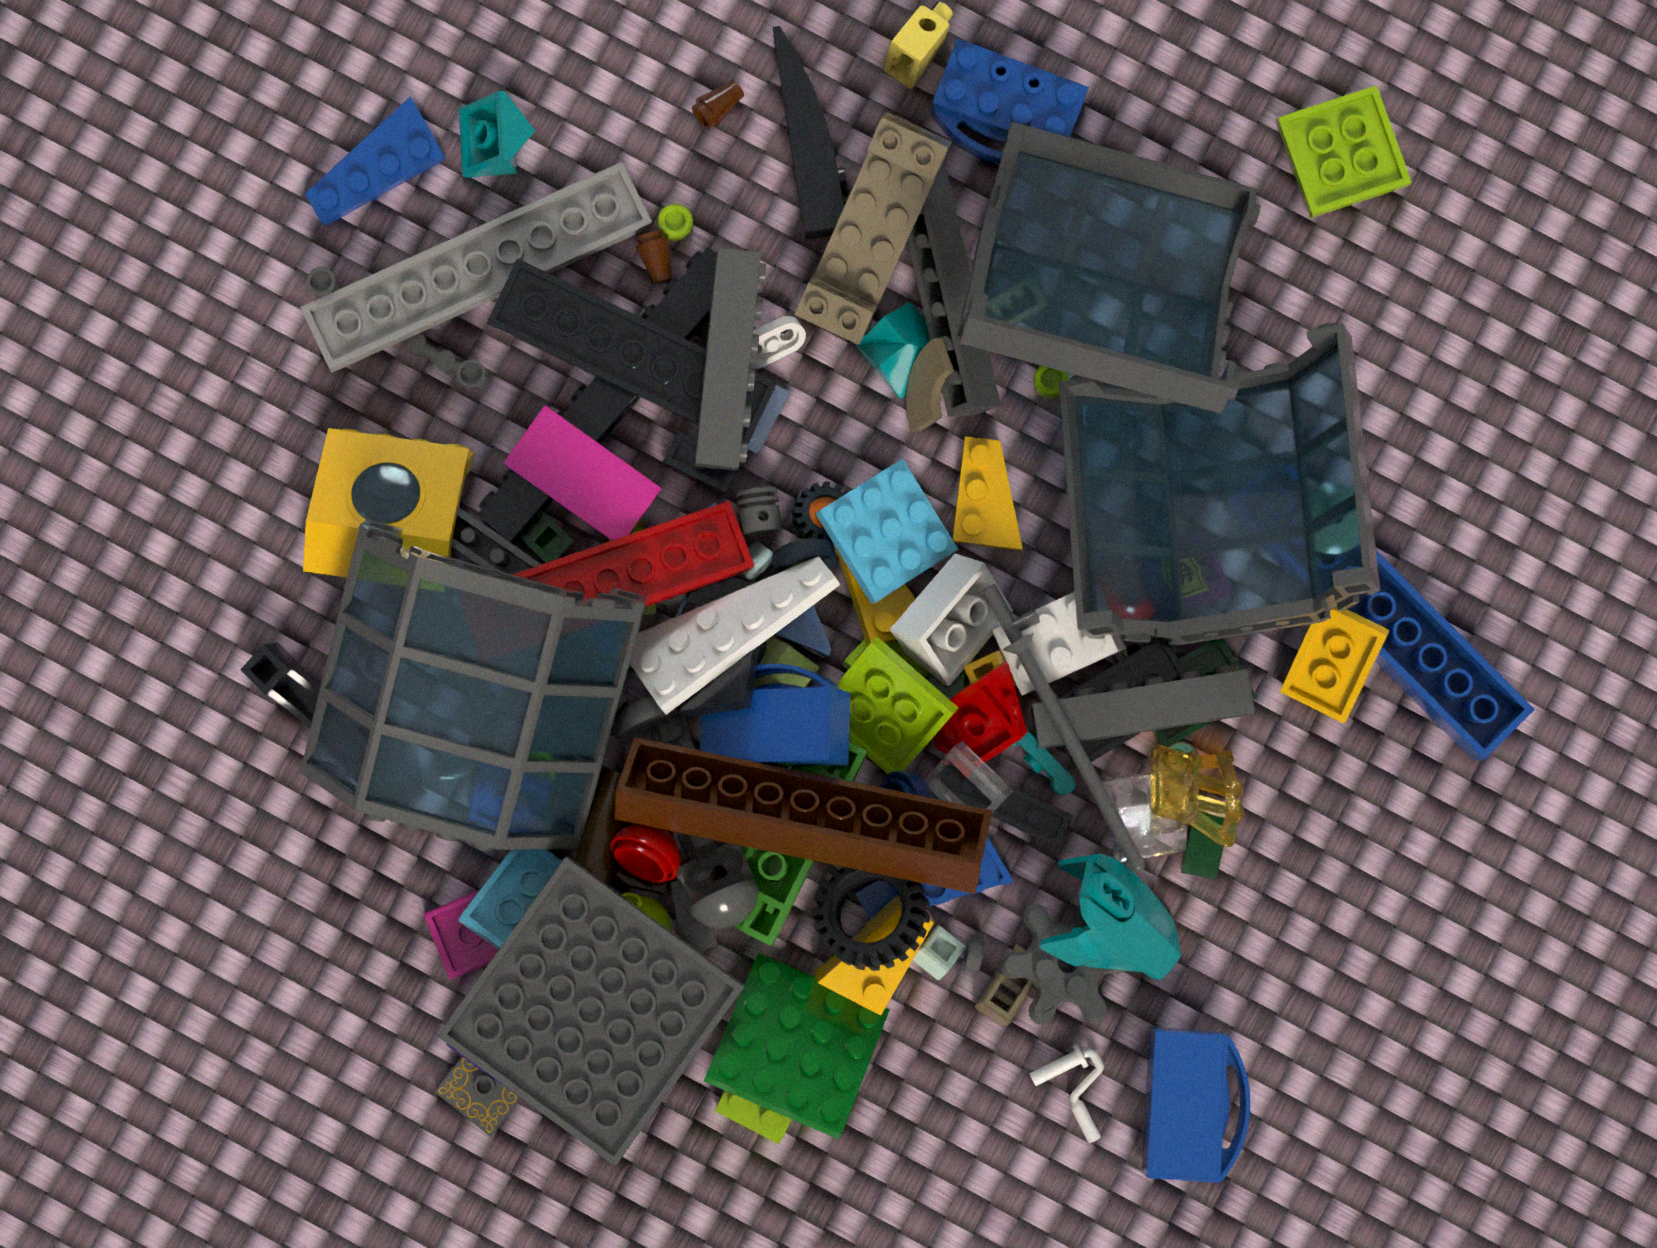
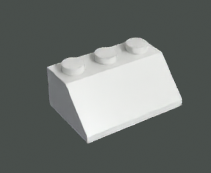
M954 554L891 627L890 631L906 655L943 685L949 687L964 670L963 666L969 664L993 635L992 630L1001 625L983 590L996 584L1010 612L1013 610L984 562Z

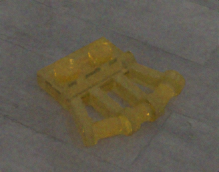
M1159 744L1150 750L1151 814L1192 825L1221 846H1233L1237 838L1236 828L1239 820L1244 817V805L1240 803V796L1244 792L1243 783L1238 780L1232 764L1234 761L1232 751L1227 750L1213 755L1196 756L1194 751L1186 753ZM1219 767L1223 780L1198 773V770ZM1198 789L1225 796L1226 803L1199 795ZM1202 812L1225 818L1222 826Z

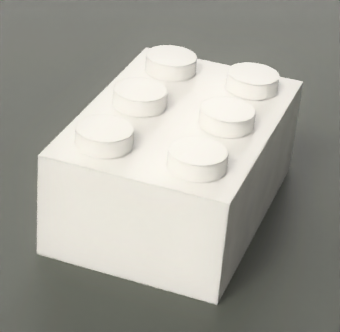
M1094 584L1096 611L1108 610L1097 584ZM1075 592L1036 609L1035 611L1039 616L1040 623L1021 632L1023 637L1034 633L1030 650L1049 684L1126 649L1120 634L1106 635L1103 639L1088 638L1077 629ZM1002 626L993 629L992 632L1006 662L1009 664L1010 671L1021 695L1034 691L1035 688L1018 656L1002 650L1011 644Z

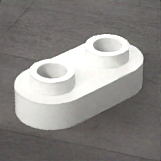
M783 316L753 330V334L759 335L757 356L750 355L749 368L758 369L797 351L804 344L806 338L805 330L799 320L792 316ZM789 329L786 333L781 334V332Z

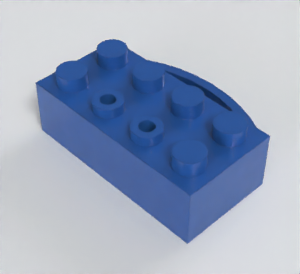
M957 38L932 102L931 116L941 130L960 147L986 161L1000 164L1002 152L977 143L961 132L957 125L974 130L980 135L1002 144L1005 143L1011 122L1071 137L1089 87ZM1021 159L1018 168L1045 167Z
M770 663L757 665L755 679L775 674H793L812 679L813 686L806 688L790 684L759 686L753 688L750 708L701 715L700 751L778 767L848 765L850 693L818 673L787 664Z
M1150 1027L1141 1172L1147 1178L1221 1183L1240 1154L1249 1125L1250 1089L1241 1056L1231 1038L1223 1032ZM1228 1065H1232L1238 1080L1240 1108L1232 1142L1228 1148H1222V1140L1226 1131L1230 1110V1093L1226 1068Z

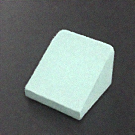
M758 541L748 548L755 567L741 573L746 580L751 582L772 564L773 553Z
M938 924L920 946L913 961L935 979L940 980L950 970L966 946Z

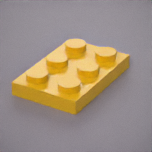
M1336 607L1330 611V619L1310 625L1280 692L1345 724L1390 630L1347 609L1338 611Z

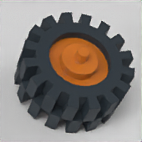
M824 481L822 486H819L817 482L812 484L810 489L806 487L802 491L801 496H798L791 515L793 516L791 521L792 528L796 527L795 535L797 538L802 536L804 539H825L834 546L815 513L849 491L846 490L843 493L840 491L841 485L836 483L835 487L832 488L830 487V482Z

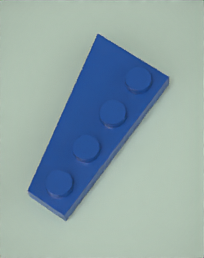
M410 96L309 189L305 195L320 222L325 227L441 163L446 158Z
M988 836L976 893L994 886L1014 882ZM877 880L871 881L854 891L869 919L873 918L894 897L900 895L897 888L892 884ZM921 883L927 892L924 895L929 899L930 906L949 902L951 899L964 895H972V893Z

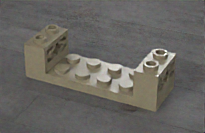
M886 112L881 117L867 149L869 151L817 270L807 284L794 314L795 316L858 345L860 344L952 144L951 141L889 112Z

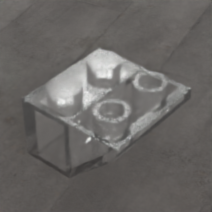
M1172 769L1101 780L1142 858L1186 851L1187 826ZM1107 824L1114 859L1120 862L1127 861Z

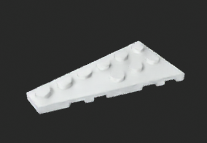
M817 556L638 633L630 665L658 706L667 715L751 650H754L840 586V583L820 557ZM625 639L616 642L621 652Z

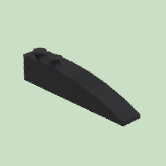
M775 26L773 27V39L805 240L832 236L847 202H843L841 189L847 188L844 167H837L836 155L828 125L806 71L781 27Z

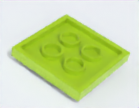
M1377 85L1278 117L1275 121L1310 219L1407 187L1412 183Z
M878 637L867 646L836 684L844 691L850 693L849 740L854 745L867 750V756L887 774L894 771H904L958 709L953 702Z

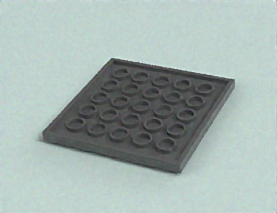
M567 856L437 1037L606 1161L616 1166L745 985Z

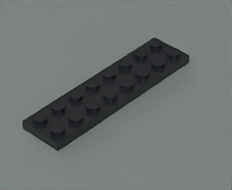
M517 258L490 314L487 325L698 425L706 348ZM756 372L753 392L747 391L745 405L752 406L750 426L743 427L742 441H747L748 444L777 382Z

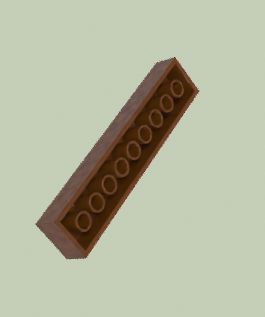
M634 737L618 782L615 799L616 820L976 894L992 810L636 737Z

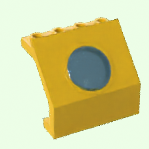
M328 428L306 518L303 571L347 577L359 526L367 519L401 528L402 546L410 550L411 546H417L424 551L450 557L452 537L463 484L467 474L474 465L475 451H469V448L459 444L445 445L431 443L424 439L410 440L396 438L389 434L375 435L361 433L354 429L340 430ZM367 551L360 580L402 586L407 585L409 574ZM421 579L419 588L445 592L448 586Z

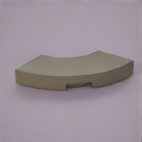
M933 338L920 351L912 366L906 392V409L911 432H920L942 418L940 407L942 387L945 379L954 371L943 338Z

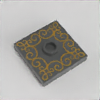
M464 1057L458 1061L435 1090V1093L490 1137L521 1100L519 1096Z

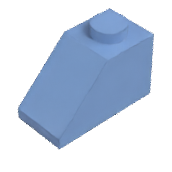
M814 605L774 634L827 658L831 654L830 644Z

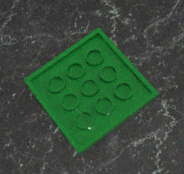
M758 953L745 982V987L739 996L704 1078V1082L839 1139L890 1009L885 1008L882 1015H879L819 984L816 977Z

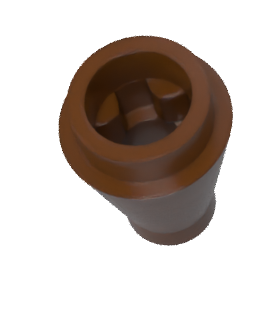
M730 80L727 84L696 98V104L692 106V112L699 123L706 129H710L713 126L718 127L738 101L744 97V92L734 80Z
M663 229L636 236L638 245L635 247L651 276L652 283L655 284L673 279L669 237H665Z

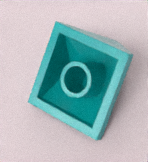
M497 91L459 108L463 177L517 174L516 153L536 131L504 91Z
M909 302L884 316L863 337L860 344H856L859 351L899 400L906 396L908 379L914 361L924 346L930 342L926 320L915 306Z

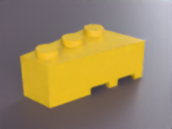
M897 895L865 924V927L852 940L870 943L888 936L899 923L902 914L901 896ZM928 910L926 911L930 915V921L923 924V927L927 930L924 938L918 936L916 940L920 946L934 924V920ZM920 946L916 951L909 948L905 952L909 958L902 962L898 958L893 960L894 967L887 969L884 965H880V971H872L868 967H865V970L857 969L852 964L850 966L845 964L834 955L825 964L822 963L816 968L814 972L819 984L882 1015Z

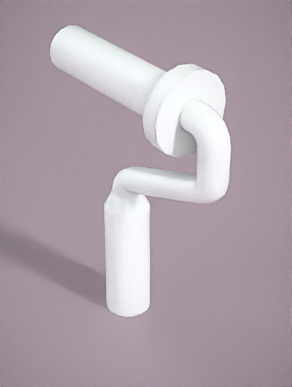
M1077 1043L1073 1045L1075 1051L1029 1074L1035 1086L1079 1064H1082L1083 1068L1088 1067L1089 1064L1086 1058H1091L1095 1069L1071 1093L1070 1102L1071 1110L1088 1143H1092L1101 1138V1135L1085 1104L1078 1097L1102 1073L1104 1065L1096 1050L1092 1048L1081 1050Z

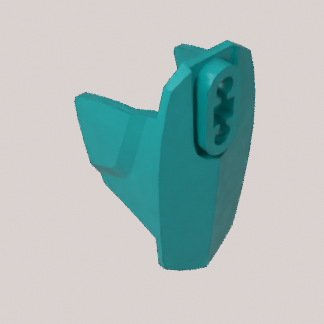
M1104 854L1074 857L1058 861L1057 867L1082 881L1079 902L1081 916L1087 925L1072 928L1070 933L1041 939L1039 947L1073 966L1084 965L1090 968L1143 972L1155 980H1162L1180 959L1181 950L1174 919L1149 887L1123 863Z

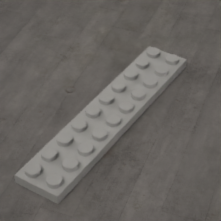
M620 162L300 308L331 373L498 298L517 258L550 274L653 227V224L623 162Z

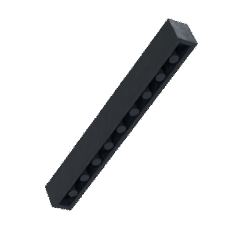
M709 247L703 253L697 251L687 262L685 267L688 270L680 280L676 277L672 279L663 291L665 297L657 306L651 304L642 314L641 318L690 341L709 319L716 253ZM595 377L588 386L583 384L576 390L571 398L574 403L565 413L561 410L557 414L601 445L641 398ZM509 468L502 478V481L505 483L496 493L491 491L484 497L479 504V508L482 510L477 515L508 542L515 545L520 540L519 532L521 530L525 532L538 517V510L541 508L545 511L553 499Z

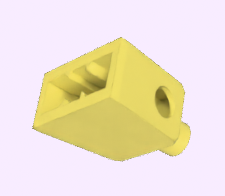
M936 2L931 10L926 6H919L891 41L883 71L912 90L944 45L950 27L948 21L953 16L952 10L942 2Z

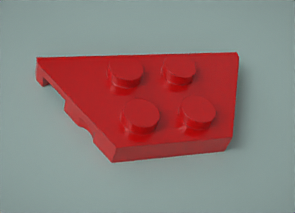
M1006 661L949 698L958 709L931 740L936 742L934 748L946 755L955 757L959 763L974 770L1025 736L1027 733L1009 664Z

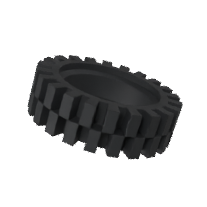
M833 866L828 871L833 877L829 881L824 878L821 880L819 885L824 890L822 894L815 893L814 901L818 904V908H812V916L817 919V922L813 923L815 931L821 935L819 939L830 952L849 966L852 964L860 970H865V967H868L872 971H880V965H884L888 969L895 966L893 960L898 958L903 962L909 958L905 953L909 948L913 951L917 950L920 946L916 942L918 936L924 938L927 932L923 924L930 921V915L926 911V908H930L929 899L924 895L927 892L921 883L847 867L837 870ZM869 881H885L894 885L902 901V914L895 929L888 936L876 942L862 943L847 937L842 928L841 909L849 893L858 885Z

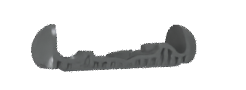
M645 695L628 703L618 715L615 725V737L618 743L625 748L627 756L634 737L698 750L679 706L666 715L652 695ZM675 832L673 837L679 847L681 864L676 876L683 883L691 900V908L689 910L696 921L709 928L724 929L740 924L755 908L759 895L758 886L740 845ZM724 864L727 876L713 882L709 870Z

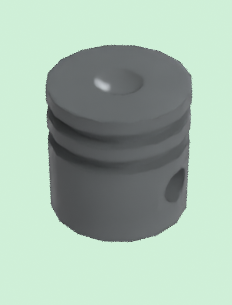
M759 487L736 492V498L740 499L737 501V507H741L738 510V518L743 536L766 535L782 531L779 505L775 504L779 502L778 496H774L778 493L776 487Z

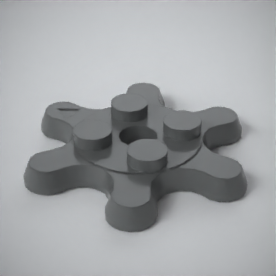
M1040 904L1028 906L1023 913V922L1032 934L1031 946L1024 952H1009L1003 955L999 968L1001 973L1007 978H1026L1033 983L1035 997L1028 1010L1031 1020L1039 1025L1050 1023L1055 1016L1057 1008L1066 1002L1077 1005L1084 1018L1090 1022L1103 1020L1107 1015L1108 1006L1099 993V981L1106 974L1124 973L1125 970L1090 968L1082 965L1075 966V969L1070 973L1062 972L1058 967V958L1042 950L1039 947L1040 941L1055 935L1070 933L1072 928L1087 925L1081 916L1080 905L1076 908L1072 920L1065 924L1053 921L1047 909Z

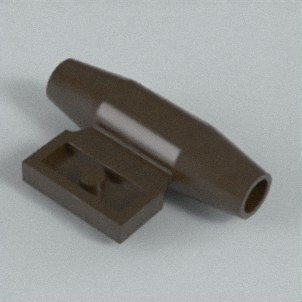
M601 771L585 829L578 846L575 862L611 888L617 877L628 888L663 895L667 881L654 883L642 880L627 872L616 861L611 849V842L621 829L634 823L615 819L616 788L622 773Z

